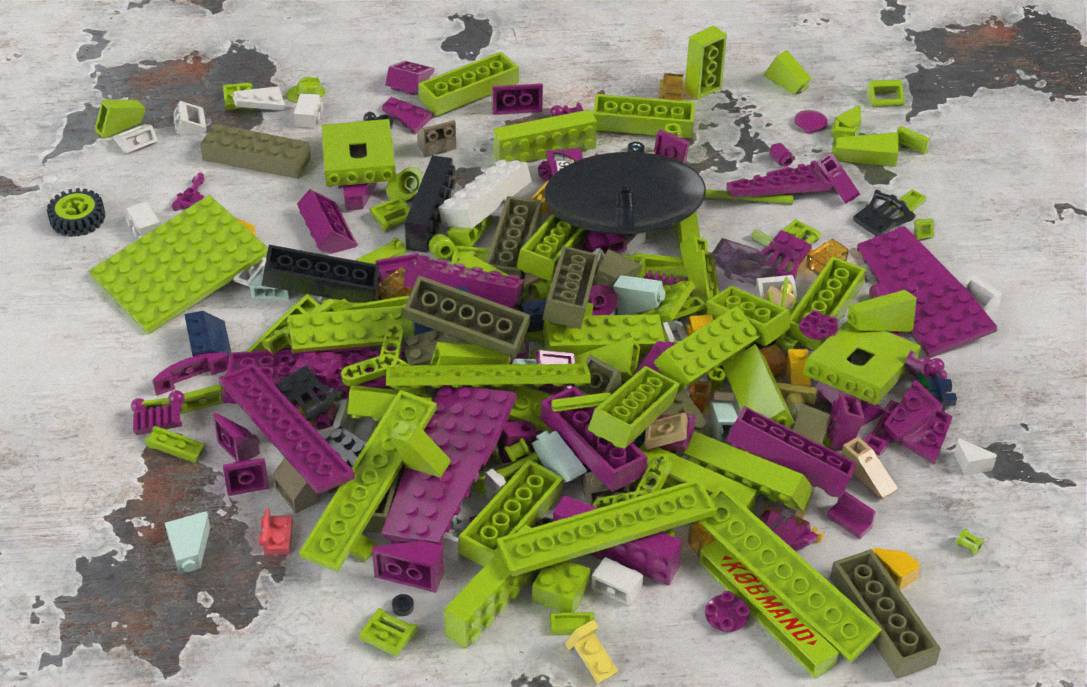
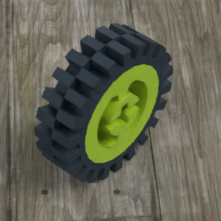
M76 188V192H72V189H68L69 193L66 194L63 191L61 196L57 194L54 196L55 199L50 200V204L47 205V215L50 226L58 234L61 232V235L65 236L68 233L69 237H73V234L76 233L78 237L81 236V232H84V235H87L88 230L94 232L95 227L99 228L101 226L100 223L103 224L106 215L102 198L99 197L98 193L94 194L93 190L88 192L87 189L83 188L81 192L80 188Z

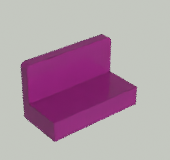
M844 491L841 498H838V502L827 511L826 517L861 539L873 528L876 511Z

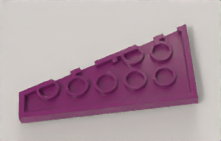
M816 160L810 162V165L798 164V168L787 167L767 172L766 176L763 177L755 175L751 180L743 178L727 182L726 190L734 198L742 196L757 197L758 195L773 196L775 194L789 195L799 192L808 193L832 190V183Z

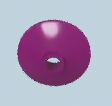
M601 284L591 287L588 303H593L592 315H610L615 311L618 305V297L611 287Z

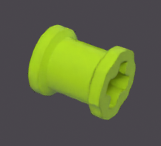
M784 333L777 338L775 347L786 351L788 349H799L801 342L798 339L794 340Z
M716 368L708 373L707 390L713 393L714 389L723 390L725 371L721 368Z
M520 438L519 442L510 447H504L512 463H515L516 459L525 454H531L523 438Z
M966 528L962 530L956 540V545H962L969 549L973 555H976L984 544L983 538H977L970 534Z

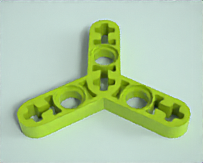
M398 324L389 325L385 331L380 356L345 367L341 372L342 382L347 386L357 385L385 376L386 366H410L399 359L404 339L402 326ZM396 332L395 339H392V335ZM390 346L397 348L395 351L386 350ZM368 367H372L375 369L371 373H367L364 371ZM411 385L405 387L413 392L422 393L427 390L428 385H423L421 388H413Z
M665 454L655 455L635 492L601 497L593 503V506L601 508L604 504L608 506L661 490L671 471V460ZM665 462V465H664V466H663V465H660V467L658 466L659 463ZM652 478H656V485L653 487H648V481ZM674 528L666 530L668 535L674 537Z

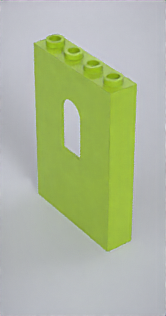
M389 119L322 124L326 187L397 181ZM366 144L367 156L358 159L352 158L349 145Z
M846 321L838 329L836 335L830 336L807 358L803 375L877 405L908 371L905 361L910 350L914 351L917 359L921 345L886 331L858 330ZM857 348L874 355L863 366L854 365L847 360Z

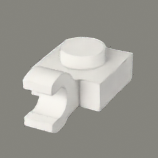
M493 468L486 472L484 485L487 487L485 496L491 501L494 495L496 496L506 485L504 477Z

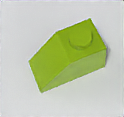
M857 105L835 117L834 127L836 121H839V127L856 128L855 136H857L861 130V106Z

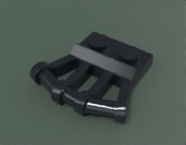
M876 189L870 204H866L864 209L854 215L853 221L877 237L891 231L896 226L914 220L916 215L913 211L909 210L906 202L898 200L894 194L888 195ZM879 199L885 201L878 208H875ZM892 205L896 206L886 215L883 214V212L889 209ZM903 212V216L893 219L899 213Z
M307 365L275 384L277 389L292 405L297 403L305 413L302 416L311 422L316 420V417L321 413L325 414L328 412V408L334 400H338L341 396L337 390L330 389L320 383ZM315 390L328 395L323 402L314 393ZM309 395L317 407L310 410L302 399Z

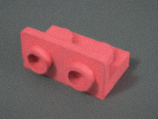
M270 508L265 509V516H261V529H263V533H259V546H263L264 554H290L292 515L271 516Z

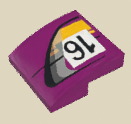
M580 148L546 150L551 177L563 167L583 159Z

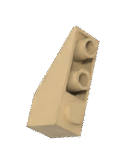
M856 437L843 445L841 455L856 462L853 474L882 500L898 490L873 449L861 438Z

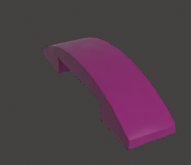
M208 353L193 356L164 369L152 380L156 396L175 390L174 384L207 371L211 375L226 371L228 366L227 353Z
M893 400L889 401L876 427L864 440L878 456L885 452L894 439L883 428L884 423L895 407L899 405L898 402Z

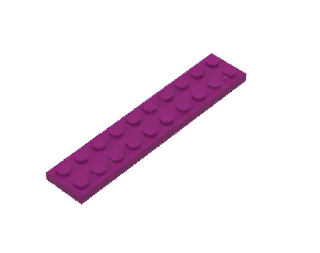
M255 364L219 377V384L317 494L355 479V472Z

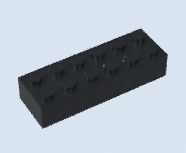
M432 155L405 220L406 250L428 252L429 242L434 234L438 232V223L442 222L438 207L445 200L451 198V190L455 189L456 180L453 179L455 174L453 158Z
M269 244L261 286L303 294L308 293L309 295L336 300L345 299L353 303L372 302L376 296L380 265Z

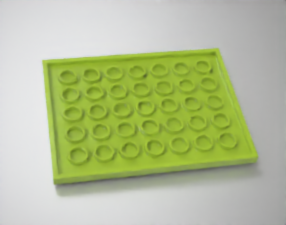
M208 195L88 271L90 276L149 335L232 281L243 270L247 271L252 266L261 262L262 258L267 257L268 247L211 195Z

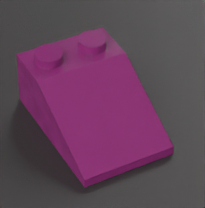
M404 60L388 67L385 86H389L394 91L404 90L406 94L415 95V93L419 92L418 83L428 80L435 68Z
M415 541L375 546L372 549L375 578L436 593L444 575L442 545L433 542Z

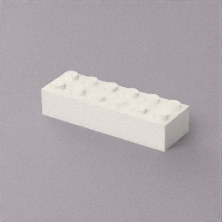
M499 160L491 168L486 169L482 175L477 176L474 181L466 184L462 190L457 191L453 197L445 200L438 207L443 227L454 226L470 229L475 227L503 205L507 196L513 197L532 182L527 162Z

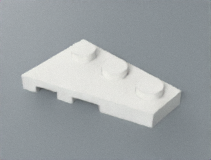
M279 86L234 91L233 93L236 107L283 111L285 109V102Z

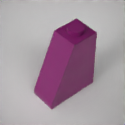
M377 183L342 185L346 211L364 209Z

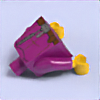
M767 504L765 511L759 517L766 526L795 552L814 542L820 543L825 532L817 533L818 527L816 526L810 532V522L776 505L769 509L770 505Z

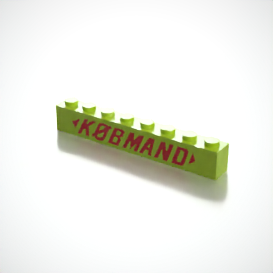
M715 540L701 549L699 563L727 591H731L735 596L741 598L749 607V613L815 678H818L836 666L839 653L836 648L770 590L723 545Z

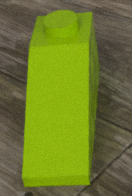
M492 215L487 216L472 229L453 226L447 232L448 238L454 243V246L472 247L493 224Z

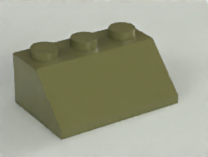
M786 404L795 422L787 428L822 445L832 416L805 404Z

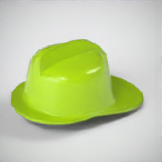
M307 76L301 78L297 86L290 88L286 93V97L292 102H298L300 94L320 95L321 98L325 95V89L320 85L318 77Z
M408 167L396 175L397 181H389L386 186L388 197L392 200L401 196L404 201H407L415 196L423 179V172L416 167Z

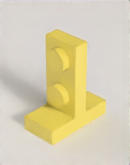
M592 620L576 629L565 642V645L569 651L574 648L577 650L596 683L600 684L617 674L618 670L594 632L599 627L595 620Z

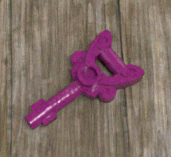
M199 172L197 176L193 177L192 187L187 188L183 193L177 194V199L172 203L173 211L181 210V208L187 209L204 198L198 192L200 184H203L205 180L203 173Z

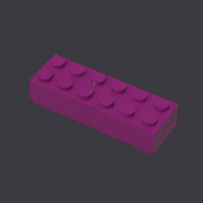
M419 255L406 264L403 286L413 288L418 276H422L453 288L467 286L470 294L514 309L521 302L525 280L519 279L520 277L517 275L505 276L501 275V272L498 271L486 272L480 267L467 268L461 263L449 264L443 259L435 261L430 260L428 256Z
M575 386L541 401V420L553 432L556 431L567 446L612 492L643 477L647 470L648 457L633 442L623 449L616 447L612 442L600 438L588 430L593 413L597 408L596 406L558 412L552 410L551 402L554 399L584 396Z
M746 406L742 408L726 439L736 448H743L750 454L803 474L812 487L824 490L831 497L841 498L856 466V462Z
M564 495L553 512V522L598 508ZM659 532L589 553V555L600 560L606 557L612 561H617L619 564L636 570L643 576L651 578L656 582L670 585L680 567L682 540Z

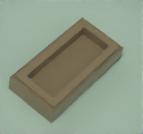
M714 389L713 399L734 401V393L732 390Z

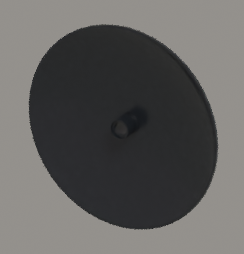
M614 152L583 158L563 167L548 181L544 196L550 211L568 224L601 233L632 234L666 228L685 220L702 205L706 196V186L702 177L693 168L673 158L644 152Z

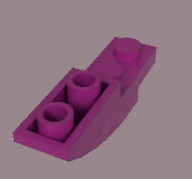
M832 153L817 161L845 204L861 195Z

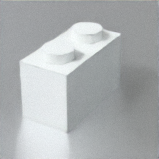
M300 94L294 111L295 127H316L317 122L320 121V112L323 111V102L320 101V95Z
M147 202L126 208L128 214L126 221L129 227L132 226L135 237L141 238L160 226V221Z
M606 557L592 574V589L628 606L632 604L642 589V574Z

